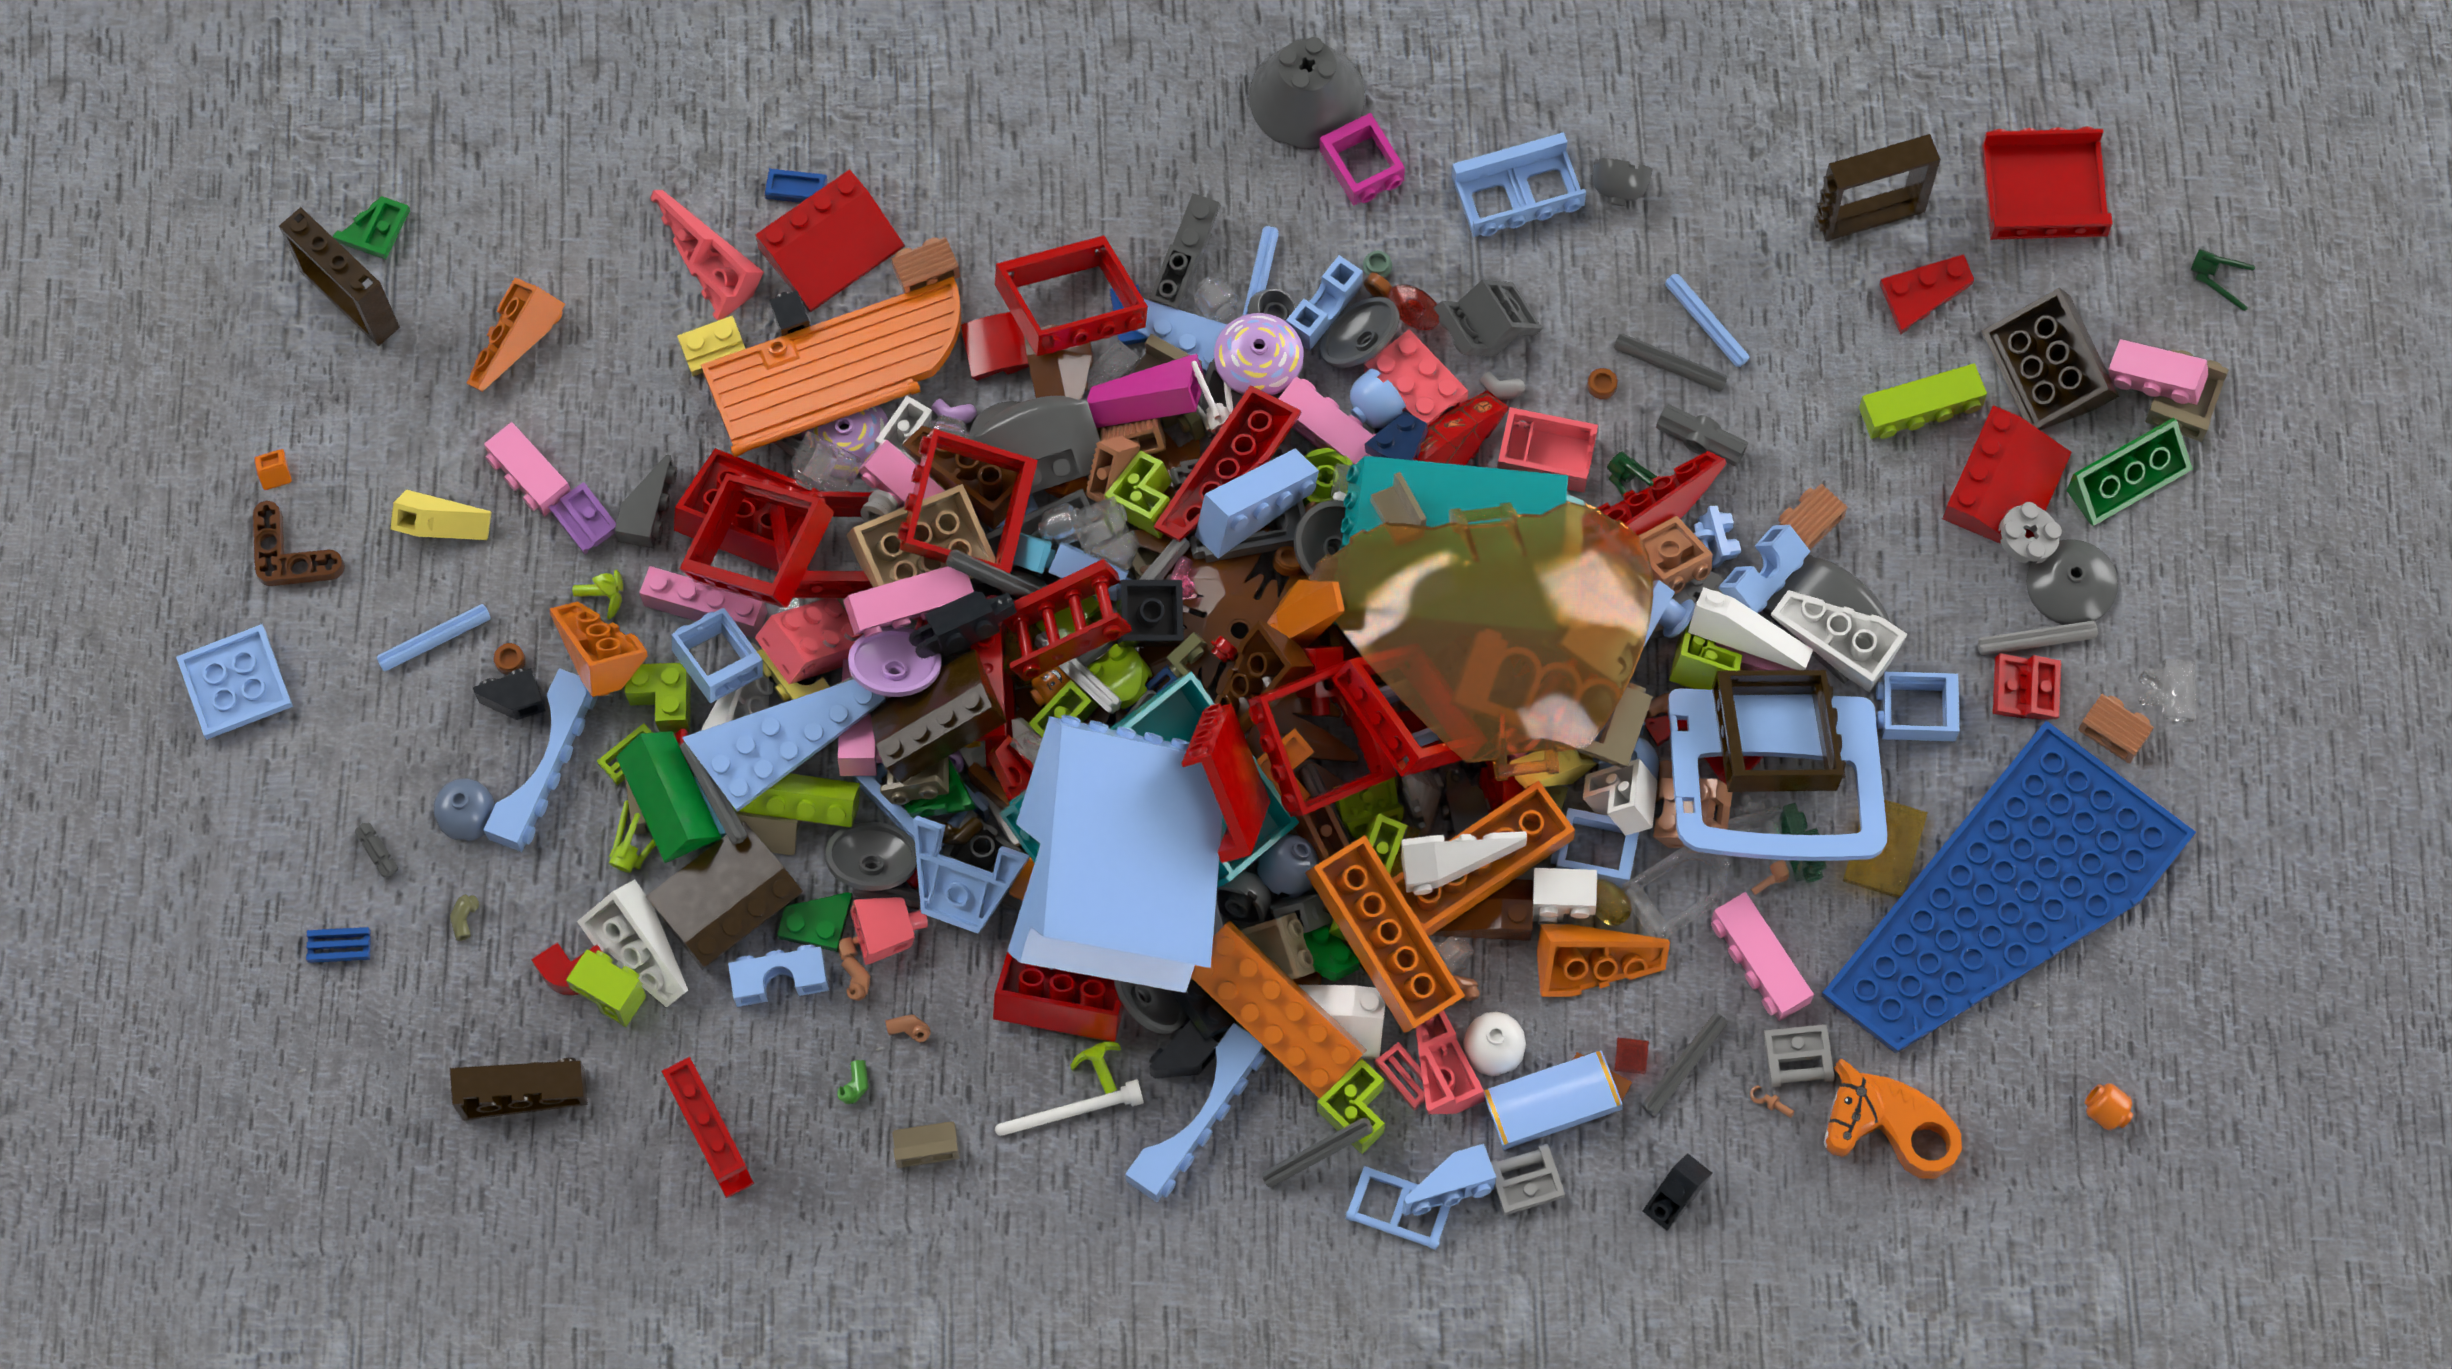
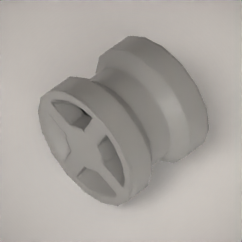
M875 490L869 496L868 502L862 507L861 517L865 522L871 521L896 511L898 503L890 493Z

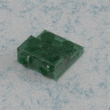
M1796 803L1783 806L1778 822L1780 834L1819 835L1817 828L1805 831L1808 829L1807 820L1804 812L1798 811ZM1789 860L1796 882L1805 880L1806 883L1818 881L1823 878L1822 870L1827 868L1826 861Z

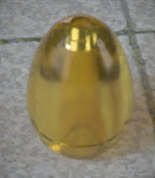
M1598 879L1596 916L1602 922L1611 926L1623 924L1632 913V904L1629 897L1614 883Z

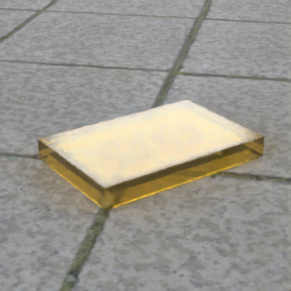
M1884 799L1888 835L1886 846L1881 854L1872 859L1849 860L1843 882L1900 899L1906 890L1928 812Z

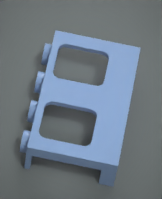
M1564 132L1452 164V180L1473 237L1480 235L1490 236L1504 228H1518L1526 222L1536 219L1540 221L1546 220L1554 214L1564 211L1568 213L1574 212L1585 205L1586 190L1580 189L1566 151L1567 140ZM1548 171H1559L1568 194L1535 203L1527 179ZM1496 186L1504 187L1512 210L1479 218L1472 194Z

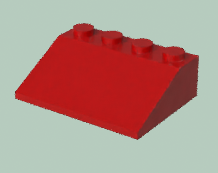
M850 169L755 234L759 251L791 290L798 291L802 303L810 313L905 247L903 241L873 197Z
M1993 405L1946 506L1942 519L2001 544L2002 535L2001 530L1999 531V524L2012 508L2021 506L2026 502H2032L2037 507L2046 511L2072 452L2022 417ZM2025 529L2026 538L2029 539L2035 536L2031 530Z
M715 448L675 506L674 531L693 539L695 538L726 473L739 477L746 474L761 483L763 480H768L783 489L786 486H791L799 491L820 489L742 458H734L732 454ZM744 497L719 549L779 572L769 513L770 503ZM785 516L790 546L806 516Z
M1007 952L994 994L993 1019L1115 1042L1124 1006L1117 995L1113 979L1058 969L1051 970L1047 967L1019 963Z

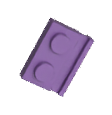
M584 482L560 498V501L554 506H549L552 514L584 555L592 547H597L615 534L616 522Z

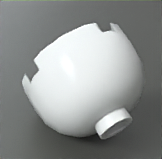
M1489 1012L1475 1018L1467 1028L1463 1048L1471 1067L1481 1074L1500 1076V1074L1515 1070L1523 1060L1526 1041L1524 1031L1514 1018L1500 1012Z

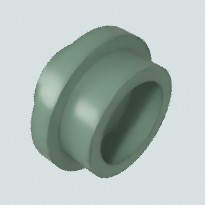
M1382 251L1369 253L1363 260L1364 273L1369 276L1370 273L1374 272L1384 278L1387 277L1392 270L1391 258Z

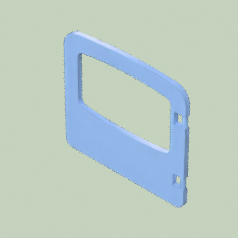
M1679 688L1671 691L1667 704L1668 718L1670 720L1676 829L1679 839L1685 846L1697 852L1758 859L1843 861L1872 859L1881 854L1886 846L1888 835L1874 704L1864 697L1833 696L1831 700L1832 708H1836L1838 713L1836 731L1837 734L1842 736L1841 760H1845L1846 764L1852 766L1855 771L1860 832L1841 835L1767 834L1708 827L1703 823L1698 759L1722 756L1712 690ZM1733 695L1743 756H1774L1823 760L1812 695ZM1677 720H1687L1688 731H1678ZM1683 801H1693L1694 813H1684Z

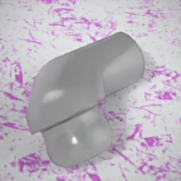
M1490 371L1485 373L1479 381L1499 400L1517 398L1525 391V384L1521 379L1499 381Z

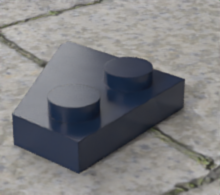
M1404 411L1364 444L1365 453L1373 457L1414 460L1418 458L1421 451L1420 445L1427 436V423Z

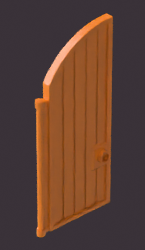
M953 276L700 364L732 443L730 448L734 458L743 455L744 452L909 394L919 393L920 386L917 382L933 377L943 366L955 346L961 325V302L958 287Z

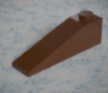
M1514 879L1431 936L1531 941L1533 880Z

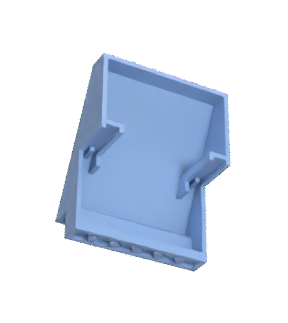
M1062 715L1061 719L1049 716L1016 825L1041 845L1007 952L1019 963L1186 993L1194 966L1211 968L1219 867L1217 851L1221 841L1223 816L1202 762L1186 767L1182 766L1181 763L1189 742L1181 739L1172 738V742L1163 741V737L1149 732H1145L1144 736L1135 735L1136 732L1134 730L1118 726L1116 731L1108 729L1106 724L1097 721H1090L1088 725L1080 723V719L1069 715Z

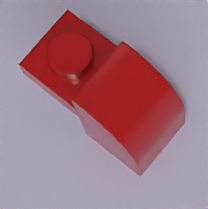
M557 942L531 959L537 971L552 990L563 995L579 994L570 989L566 980L583 954L570 961ZM597 944L589 949L593 953H596L597 950L602 952Z

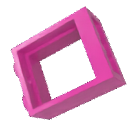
M1371 112L1320 137L1319 151L1353 206L1360 202L1367 203L1374 199L1378 193L1386 189L1393 190L1404 181L1405 167ZM1373 137L1391 167L1356 184L1338 153Z

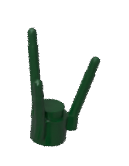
M2199 249L2191 267V271L2197 273L2195 279L2207 284L2241 310L2247 311L2248 307L2211 280L2208 275L2215 276L2220 264L2251 271L2255 270V266L2220 257L2206 250Z
M1623 451L1615 455L1607 466V470L1612 473L1609 480L1617 487L1621 496L1627 493L1621 483L1623 480L1628 483L1636 476L1647 485L1653 486L1654 482L1652 479L1658 477Z

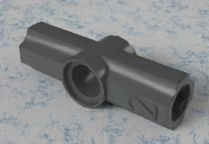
M1667 404L1663 409L1656 424L1657 429L1682 440L1684 445L1694 453L1701 455L1710 451L1725 458L1727 463L1736 467L1748 446L1747 441L1722 430L1720 425L1710 417L1703 415L1695 417L1670 404Z

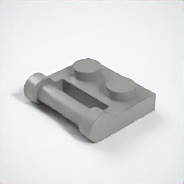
M1827 1024L1764 1031L1763 1037L1771 1088L1781 1087V1083L1823 1079V1082L1834 1081ZM1821 1059V1067L1780 1071L1779 1063Z
M1548 1144L1538 1146V1150L1512 1158L1490 1161L1496 1175L1495 1190L1504 1216L1565 1198V1193ZM1542 1162L1544 1165V1169L1504 1180L1502 1173Z

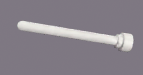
M1138 1079L1125 1082L1126 1086L1120 1087V1091L999 1123L995 1127V1132L997 1135L1003 1136L1123 1102L1125 1105L1131 1104L1132 1107L1144 1104Z

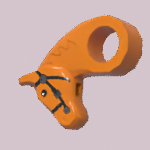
M1842 1058L1836 1063L1834 1069L1842 1079V1082L1833 1101L1824 1138V1145L1829 1153L1841 1157L1847 1156L1859 1138L1876 1129H1880L1890 1142L1905 1171L1923 1179H1936L1950 1171L1962 1151L1961 1132L1956 1123L1938 1103L1917 1089L1888 1077L1859 1073ZM1920 1130H1931L1938 1133L1946 1144L1945 1156L1931 1161L1921 1158L1912 1147V1135Z

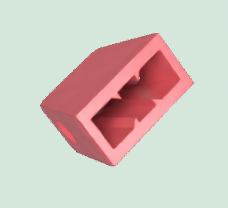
M901 897L857 899L853 901L850 910L865 965L909 949L915 939L914 930L928 927L927 916L922 914L921 910L908 913L905 900Z

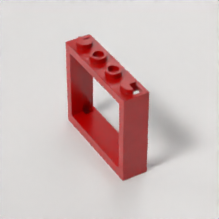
M1104 235L996 263L995 286L1037 357L1146 327L1148 306ZM1099 266L1124 306L1123 309L1041 330L1017 288Z
M934 428L927 437L923 436L920 442L918 453L922 454L920 465L916 464L913 470L911 482H914L915 486L913 493L908 494L904 510L908 511L906 522L902 521L898 530L897 539L901 540L899 550L946 563L948 554L952 551L913 539L935 450L939 448L1017 472L995 563L976 558L1010 574L1038 460Z
M726 473L679 569L696 583L787 609L832 519L834 511L825 504L826 499L818 497L813 492L805 495L791 486H786L783 489L768 480H763L761 483L746 474L739 477ZM744 497L807 514L773 583L711 566Z
M820 490L801 492L805 495L813 492L818 497L826 499L825 504L834 511L832 517H861V509L868 502L869 496L874 491L822 492ZM770 504L769 513L780 570L791 547L785 516H806L807 514ZM806 571L793 598H846L848 595L871 589L873 586L864 571Z
M1418 643L1350 659L1332 678L1401 777L1468 759L1487 740L1466 709L1449 703L1453 694L1452 689ZM1406 661H1409L1413 666L1411 669L1407 665ZM1400 667L1449 734L1452 741L1422 749L1369 675ZM1352 678L1353 681L1349 684L1347 681ZM1406 756L1409 758L1407 764L1404 762Z
M1347 661L1339 662L1248 699L1251 720L1257 725L1261 736V748L1268 755L1271 763V775L1279 785L1282 793V805L1290 817L1308 814L1397 776L1391 761L1342 694L1370 773L1310 799L1303 800L1268 703L1335 676ZM1352 678L1347 681L1349 684L1353 681Z

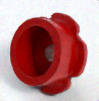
M1220 635L1215 642L1211 641V644L1215 646L1211 652L1224 663L1228 659L1231 661L1235 660L1234 656L1238 653L1237 648L1227 639Z

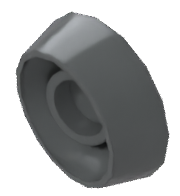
M1266 289L1255 293L1250 299L1247 308L1248 314H1270L1286 321L1295 310L1296 305L1286 292L1279 289Z

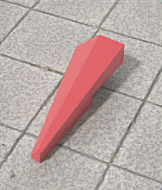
M653 190L650 199L652 202L658 203L663 213L661 219L664 225L670 226L675 235L673 241L691 275L697 276L702 285V296L704 299L710 300L715 310L713 313L716 320L724 319L753 297L764 271L665 191Z
M1445 1011L1439 1012L1417 1026L1415 1029L1428 1114H1457L1484 1102V1090L1457 1040L1456 1032Z

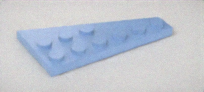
M852 679L682 737V739L738 812L885 703L886 699L882 695L868 691Z

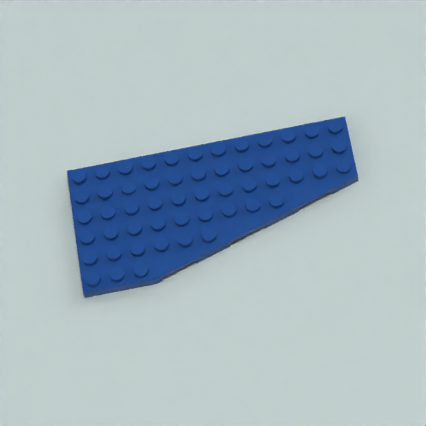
M2045 721L1825 988L1821 996L1896 1054L2138 905L2193 838L2196 831L2048 721Z

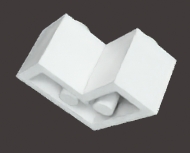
M906 396L875 440L874 450L887 439L914 464L920 465L902 448V444L922 425L926 427L931 426L932 410Z
M1639 758L1630 761L1628 767L1625 768L1613 766L1586 774L1583 799L1595 813L1610 816L1626 836L1653 828L1658 781Z
M1534 868L1533 921H1537L1540 925L1557 924V922H1563L1564 914H1571L1573 918H1588L1589 915H1595L1597 870Z

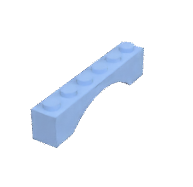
M560 668L558 669L547 693L552 725L545 755L536 771L523 786L495 804L484 828L488 840L520 852L523 851L526 844L529 845L532 842L536 830L534 825L538 817H543L548 806V800L546 799L550 791L555 790L561 777L559 771L563 763H567L570 760L573 752V746L571 745L575 737L580 736L585 727L584 717L588 709H593L598 696L592 697L579 675Z
M1232 1024L1216 1047L1217 1065L1215 1081L1210 1096L1201 1112L1186 1128L1174 1137L1160 1144L1143 1148L1125 1173L1127 1183L1155 1202H1158L1162 1195L1164 1197L1169 1196L1176 1185L1174 1178L1180 1170L1185 1172L1189 1168L1195 1157L1192 1155L1198 1145L1203 1147L1212 1135L1213 1131L1210 1128L1214 1122L1224 1119L1231 1107L1228 1104L1234 1094L1240 1096L1248 1084L1246 1078L1252 1069L1257 1071L1265 1061V1047L1255 1037L1237 1024Z

